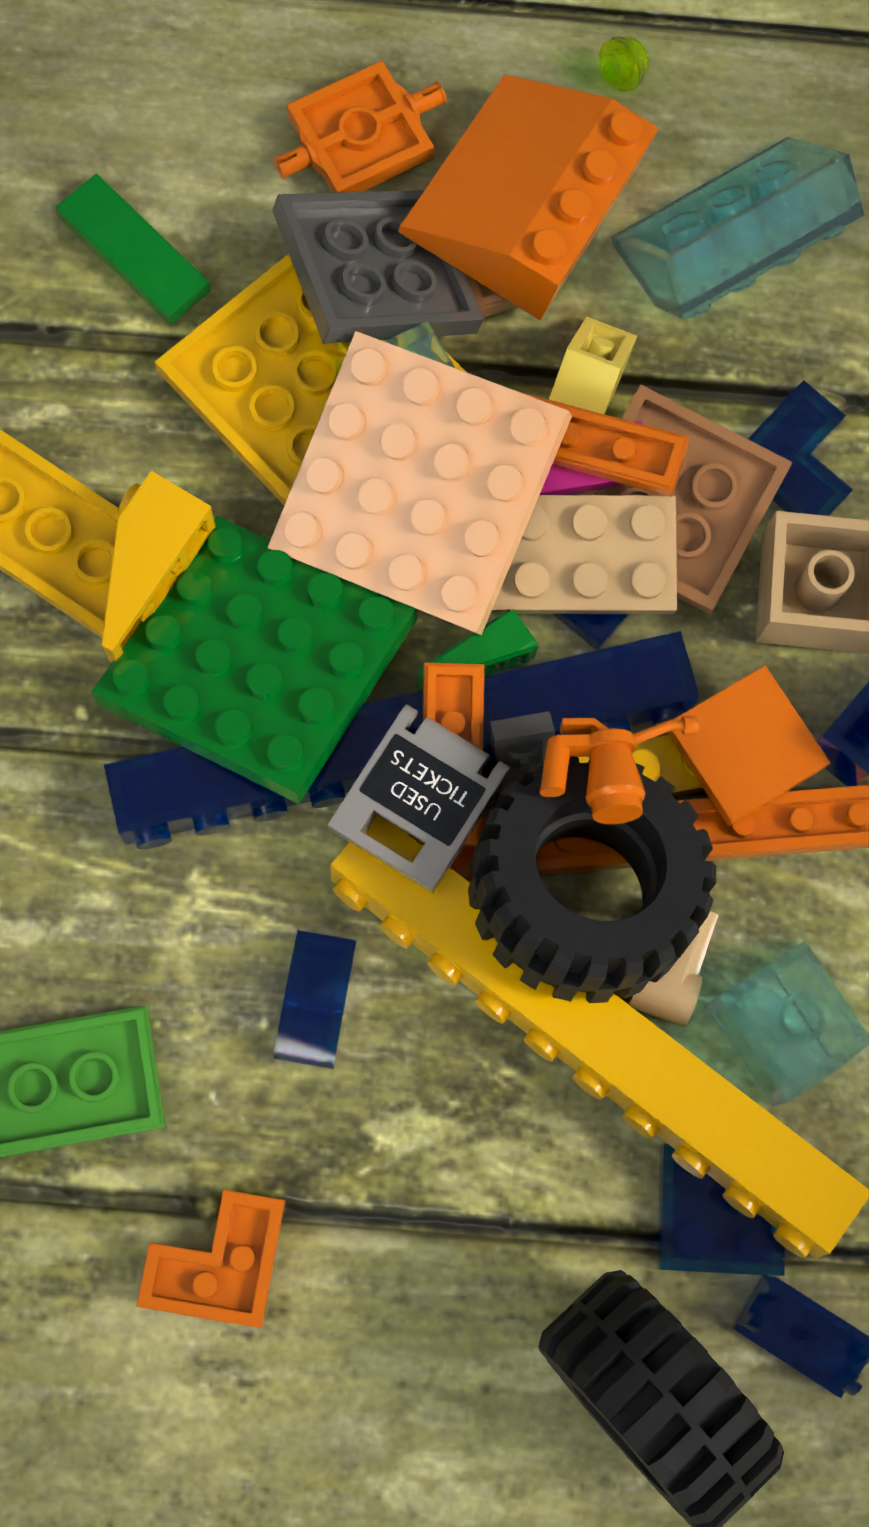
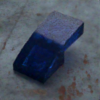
M297 930L276 1038L274 1059L334 1069L357 940Z

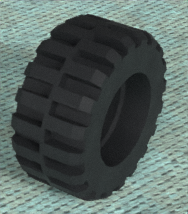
M570 757L565 792L557 797H544L540 795L544 764L540 763L525 771L521 782H511L500 794L495 809H491L472 855L469 873L473 877L468 887L470 907L475 910L480 909L475 921L477 930L482 940H489L494 937L498 944L492 955L504 968H508L512 963H515L524 971L519 981L536 990L540 981L554 987L552 994L554 998L571 1002L577 992H586L588 1003H605L609 1001L616 990L623 998L640 993L649 981L656 983L670 971L700 932L699 928L709 915L713 903V898L709 893L716 884V865L712 861H705L713 849L708 832L705 829L696 831L693 824L699 815L690 802L684 800L682 803H679L671 795L675 787L662 776L656 782L642 774L645 767L636 763L645 789V798L642 801L643 814L638 819L623 824H602L593 819L592 808L586 802L590 758L588 763H580L578 757ZM571 837L587 838L609 846L618 852L634 870L642 891L643 904L641 910L634 916L615 921L593 920L573 913L561 905L543 884L536 863L538 850L552 841Z
M618 1270L604 1273L542 1331L538 1348L553 1370L560 1376L561 1380L612 1441L623 1451L626 1457L691 1527H722L781 1469L784 1456L783 1446L774 1436L775 1433L768 1423L759 1415L756 1407L736 1386L727 1372L709 1355L703 1345L683 1327L682 1323L662 1306L653 1294L646 1288L644 1289L636 1279L627 1275L624 1271Z

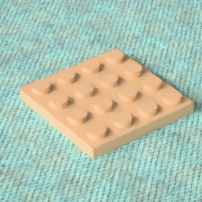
M355 331L268 548L284 551L293 559L482 635L572 415L566 409Z

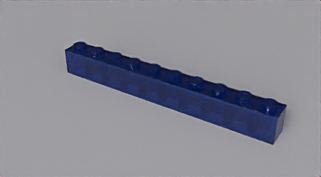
M681 631L484 676L483 751L490 755L484 767H492L490 721L550 711L555 736L575 735L560 734V725L563 718H595L609 729L619 728L631 732L630 726L652 721L654 726L668 720H673L692 709L700 695ZM423 691L363 704L300 804L311 802L312 808H324L343 802L346 797L345 793L350 791L405 705H409L418 711V715L409 729V732L415 735L422 724ZM184 747L104 765L118 833L126 845L136 843L137 849H150L166 845L172 841L171 834L192 829L199 836L222 832L230 828V820L253 815L255 822L274 820L289 813L287 807L298 805V803Z

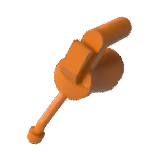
M682 716L681 720H668L632 734L624 729H609L595 718H563L560 725V734L575 735H556L547 740L540 795L544 797H557L564 794L570 757L588 756L590 764L586 802L592 808L593 819L602 824H623L638 819L643 814L642 801L645 798V789L632 754L635 751V744L669 731H681L683 735L695 734L699 730L700 723L693 716Z

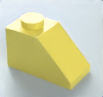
M586 316L567 347L549 400L606 415L638 336Z

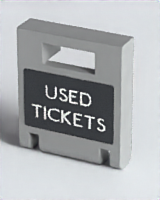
M405 705L328 823V827L331 831L433 894L504 783L511 767L499 761L492 769L489 778H484L479 774L490 758L488 753L429 717L422 722L415 735L409 732V729L414 723L418 711L409 705ZM375 813L425 843L413 863L366 835V832L376 818Z

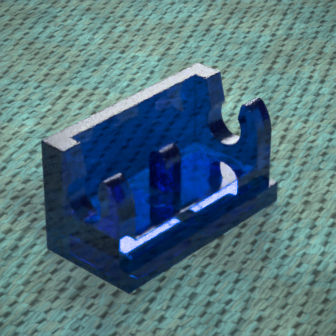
M762 1275L731 1329L835 1396L842 1398L844 1393L851 1396L859 1393L863 1386L858 1381V1378L863 1368L869 1363V1336L778 1277Z

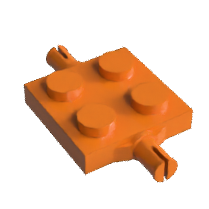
M383 60L287 104V117L298 134L301 145L273 157L274 166L282 180L311 166L314 171L323 177L331 193L363 192L433 159L434 145L421 125L420 114L446 104L447 98L443 87L441 88V84L438 81H435L433 84L410 94L395 82Z

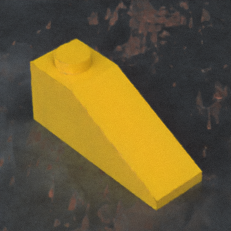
M150 471L141 486L136 483L128 489L118 509L120 516L117 523L102 638V647L110 663L113 660L117 662L123 654V646L138 625L154 613L215 528L210 505L153 471Z

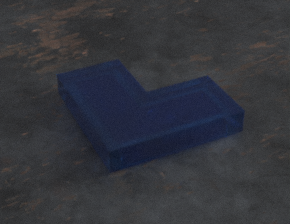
M805 380L754 431L748 440L792 462L772 501L785 512L831 516L849 497L853 489L812 454L838 428L846 415Z

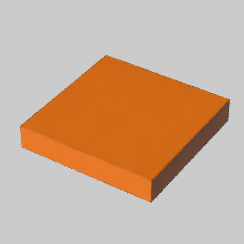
M766 665L673 719L681 720L682 716L697 718L700 727L695 734L683 735L681 731L667 732L728 827L822 771L831 763Z

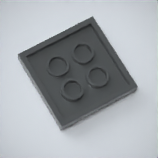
M424 190L277 195L272 211L323 344L351 342L355 331L378 340L477 334L484 318L465 273L398 232L400 225Z

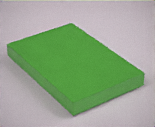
M141 1006L0 1031V1158L166 1128L149 1007Z

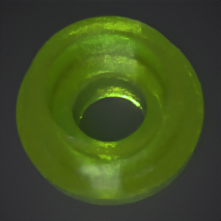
M613 37L600 48V71L605 81L613 88L621 92H630L642 83L644 76L648 72V54L644 46L634 37Z

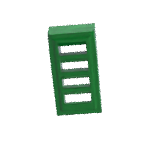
M508 609L487 623L482 635L473 632L428 663L484 664L485 677L528 663L535 658L539 646L515 610L510 611ZM423 666L417 671L415 688L421 697L423 696Z

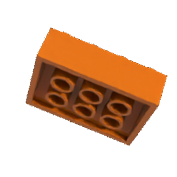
M505 74L408 213L398 232L538 320H541L636 172L659 127L612 98Z

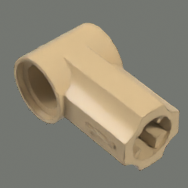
M710 911L707 919L699 928L700 932L670 971L658 982L649 981L640 993L628 997L627 1004L636 1010L685 1027L693 1013L701 990L703 977L699 976V972L718 914Z

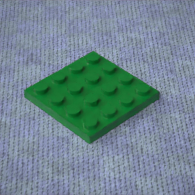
M216 516L214 519V530L191 564L154 613L145 621H141L123 646V654L117 662L113 660L91 691L95 704L300 804L418 619L417 609L293 559L284 551L271 550L268 548L269 539Z

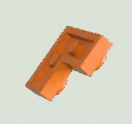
M223 1190L211 1252L149 1242L137 1307L262 1328L286 1200Z

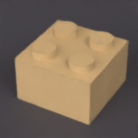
M776 511L762 534L756 642L869 654V520Z

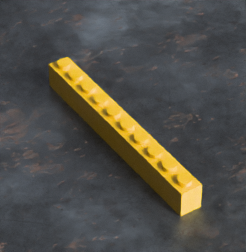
M375 813L376 818L366 832V835L413 863L423 846L396 825ZM351 842L347 844L331 863V881L336 884L332 890L341 901L357 912H360L364 907L383 921L379 927L392 941L405 949H408L413 944L430 958L427 965L438 977L452 986H456L460 981L477 994L478 997L475 1003L489 1017L501 1024H504L509 1019L527 1033L523 1038L524 1042L539 1056L550 1062H553L556 1057L576 1072L572 1077L575 1083L589 1095L598 1100H602L606 1095L625 1110L622 1115L623 1120L639 1134L648 1139H652L656 1134L675 1149L672 1154L673 1159L686 1171L701 1179L707 1174L726 1189L722 1196L732 1207L749 1218H754L758 1214L777 1229L773 1235L774 1238L787 1250L804 1259L808 1254L816 1259L832 1252L869 1198V1189L614 993L608 1002L588 1003L586 992H577L570 1002L554 998L552 995L554 987L540 981L536 990L519 981L524 972L520 967L512 963L508 968H504L492 955L498 944L494 937L489 940H482L475 925L480 909L475 910L469 904L468 887L470 882L452 868H449L432 894Z

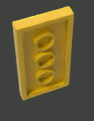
M0 430V570L100 638H103L117 523L120 516L119 508Z

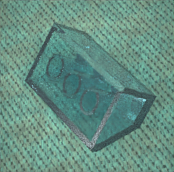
M786 137L610 238L613 247L654 305L684 320L685 318H694L704 314L711 308V303L730 292H738L749 288L756 282V277L770 269L794 262L800 257L801 251L815 243L839 236L845 231V226L864 216V211L850 154Z

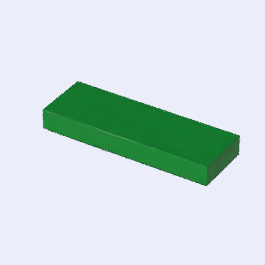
M97 173L56 206L58 217L170 326L211 291L209 281Z

